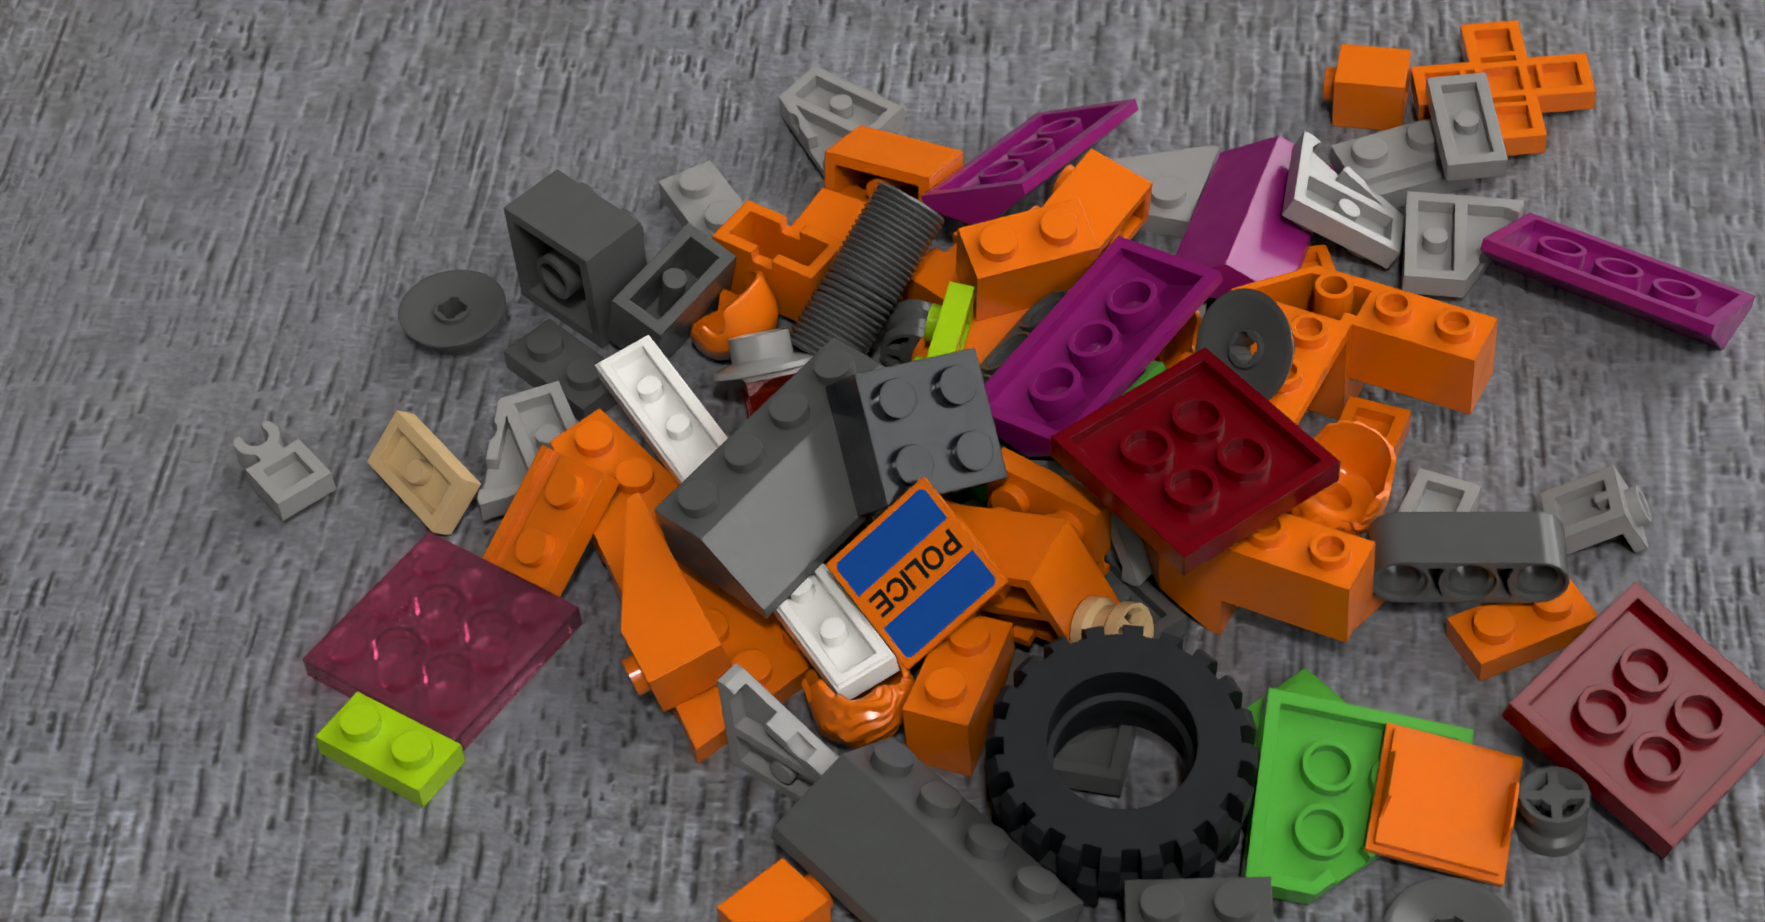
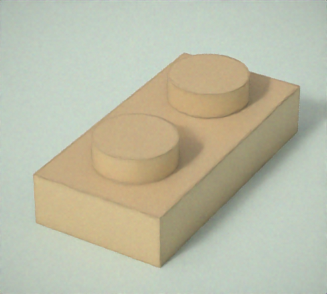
M396 410L367 460V463L432 533L451 536L481 485L471 472L415 414Z

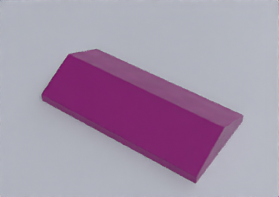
M1136 99L1037 112L921 196L923 204L935 212L970 225L999 218L1095 146L1138 111Z
M1275 136L1220 152L1175 255L1221 271L1223 281L1208 298L1218 299L1223 294L1231 291L1232 288L1296 271L1302 267L1315 232H1307L1299 228L1292 220L1282 216L1294 144L1281 136ZM1327 164L1330 168H1332V169L1336 172V168H1334V167H1332L1331 165Z
M1528 213L1483 238L1480 248L1496 265L1721 350L1725 348L1752 308L1755 295L1533 213Z
M1118 236L984 384L997 436L1026 457L1051 456V436L1120 397L1223 281L1221 271Z

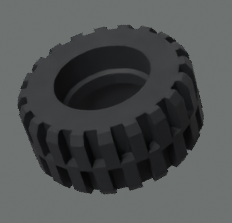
M1123 625L1122 634L1105 635L1103 626L1081 629L1080 641L1070 644L1066 637L1061 636L1044 645L1043 661L1039 662L1034 657H1027L1013 671V686L1007 685L1001 688L993 704V721L987 724L985 741L987 801L991 802V820L993 824L1003 829L1009 838L1039 864L1054 873L1062 884L1076 889V896L1084 902L1083 904L1095 907L1098 905L1099 896L1118 898V909H1125L1124 880L1211 878L1214 875L1216 859L1219 861L1228 860L1238 846L1241 828L1247 826L1253 800L1259 750L1254 746L1257 729L1252 711L1244 707L1241 708L1243 692L1231 676L1225 675L1220 679L1216 678L1218 662L1202 649H1197L1193 655H1190L1183 651L1184 639L1167 632H1162L1160 640L1143 636V626ZM1124 724L1146 729L1166 740L1183 759L1187 767V777L1178 789L1157 803L1135 809H1113L1088 802L1072 792L1058 777L1054 770L1053 762L1061 748L1078 734L1103 725Z

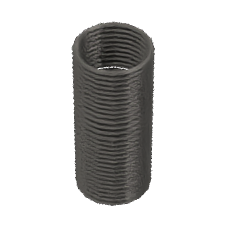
M877 182V187L873 188L874 192L870 193L871 198L867 199L868 203L864 204V209H861L862 214H858L855 225H851L852 230L848 231L849 235L845 236V241H842L843 246L839 247L840 251L836 252V257H833L834 262H830V265H828L829 271L824 272L825 277L820 278L821 284L816 285L817 290L813 291L811 299L807 300L808 305H804L805 310H802V315L798 316L799 321H795L796 326H793V331L790 332L792 346L802 353L815 355L835 337L866 355L869 352V347H872V342L876 341L875 337L879 336L878 330L883 329V323H887L885 317H889V311L894 310L893 305L898 304L897 299H901L900 294L904 293L903 289L907 288V283H910V278L916 272V267H920L919 262L923 261L922 257L926 256V251H929L928 246L932 245L935 235H938V230L942 229L941 225L945 224L944 218L907 193L887 183Z

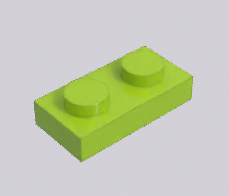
M950 281L943 305L932 303L924 331V341L931 342L927 357L916 355L914 361L965 349L973 323L974 286Z
M358 691L315 736L319 752L322 755L423 808L465 762L461 744Z

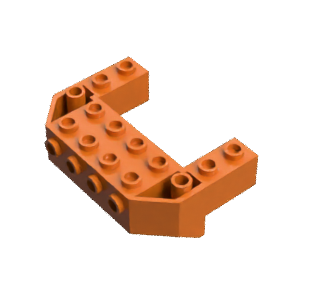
M1319 265L1231 289L1232 291L1248 288L1266 294L1277 303L1289 321L1295 344L1294 358L1285 383L1269 401L1297 425L1306 410L1339 420L1349 396L1358 397L1365 383L1471 415L1494 372L1498 318ZM1254 342V344L1251 345L1252 355L1254 354V352H1257L1256 342ZM1196 347L1192 353L1186 351L1181 356L1179 362L1196 353ZM1288 513L1281 515L1184 576L1142 539L1149 557L1152 574L1159 588L1208 631L1222 635L1236 608L1241 607L1347 643L1373 596L1374 541Z

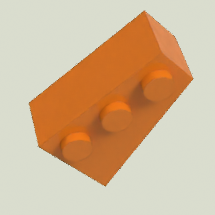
M944 500L952 511L961 517L988 551L987 555L1009 581L1006 586L974 614L1013 623L1014 642L1030 647L1035 637L1051 642L1064 636L1071 644V622L1075 610L1081 601L1089 596H1102L1114 601L1116 606L1120 603L1080 539L1077 528L1068 518L1053 513L1039 515L1015 512L1003 507H993L991 509L960 505L950 500Z

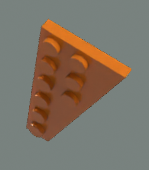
M599 408L552 439L550 445L552 450L598 469L620 482L592 538L593 545L601 562H605L613 579L614 589L622 604L626 498L637 492L639 493L667 544L654 509L679 485L667 469ZM676 560L722 644L731 666L736 663L743 667L781 704L803 688L801 682L805 674L814 667L775 614L772 613L768 618H765ZM718 684L671 709L675 718L679 719L688 738L689 748L697 765L728 743Z

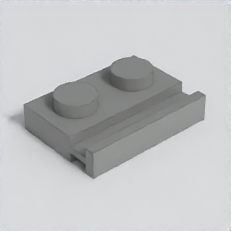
M1431 118L1331 145L1330 163L1336 168V173L1339 175L1345 167H1350L1366 182L1367 186L1375 194L1386 199L1394 208L1405 206L1407 191L1448 194L1475 185V179L1446 181Z

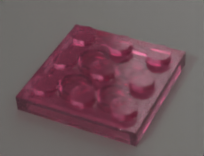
M429 531L303 658L308 676L349 698L358 691L461 744L464 752L582 625V619L578 606Z

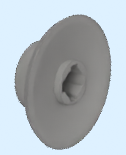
M789 327L741 335L728 339L732 364L713 373L710 381L718 382L792 369L804 366L814 355L793 351Z

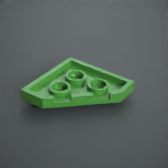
M1269 688L1262 703L1257 749L1259 750L1257 774L1247 823L1241 877H1271L1272 898L1310 905L1381 857L1380 855L1364 852L1386 723L1401 725L1469 744L1473 743L1474 729Z

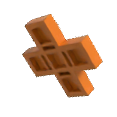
M1518 20L1461 24L1459 43L1464 63L1411 67L1410 86L1418 121L1431 118L1425 95L1427 78L1486 72L1507 156L1546 152L1547 133L1542 113L1595 108L1596 88L1586 53L1527 57Z

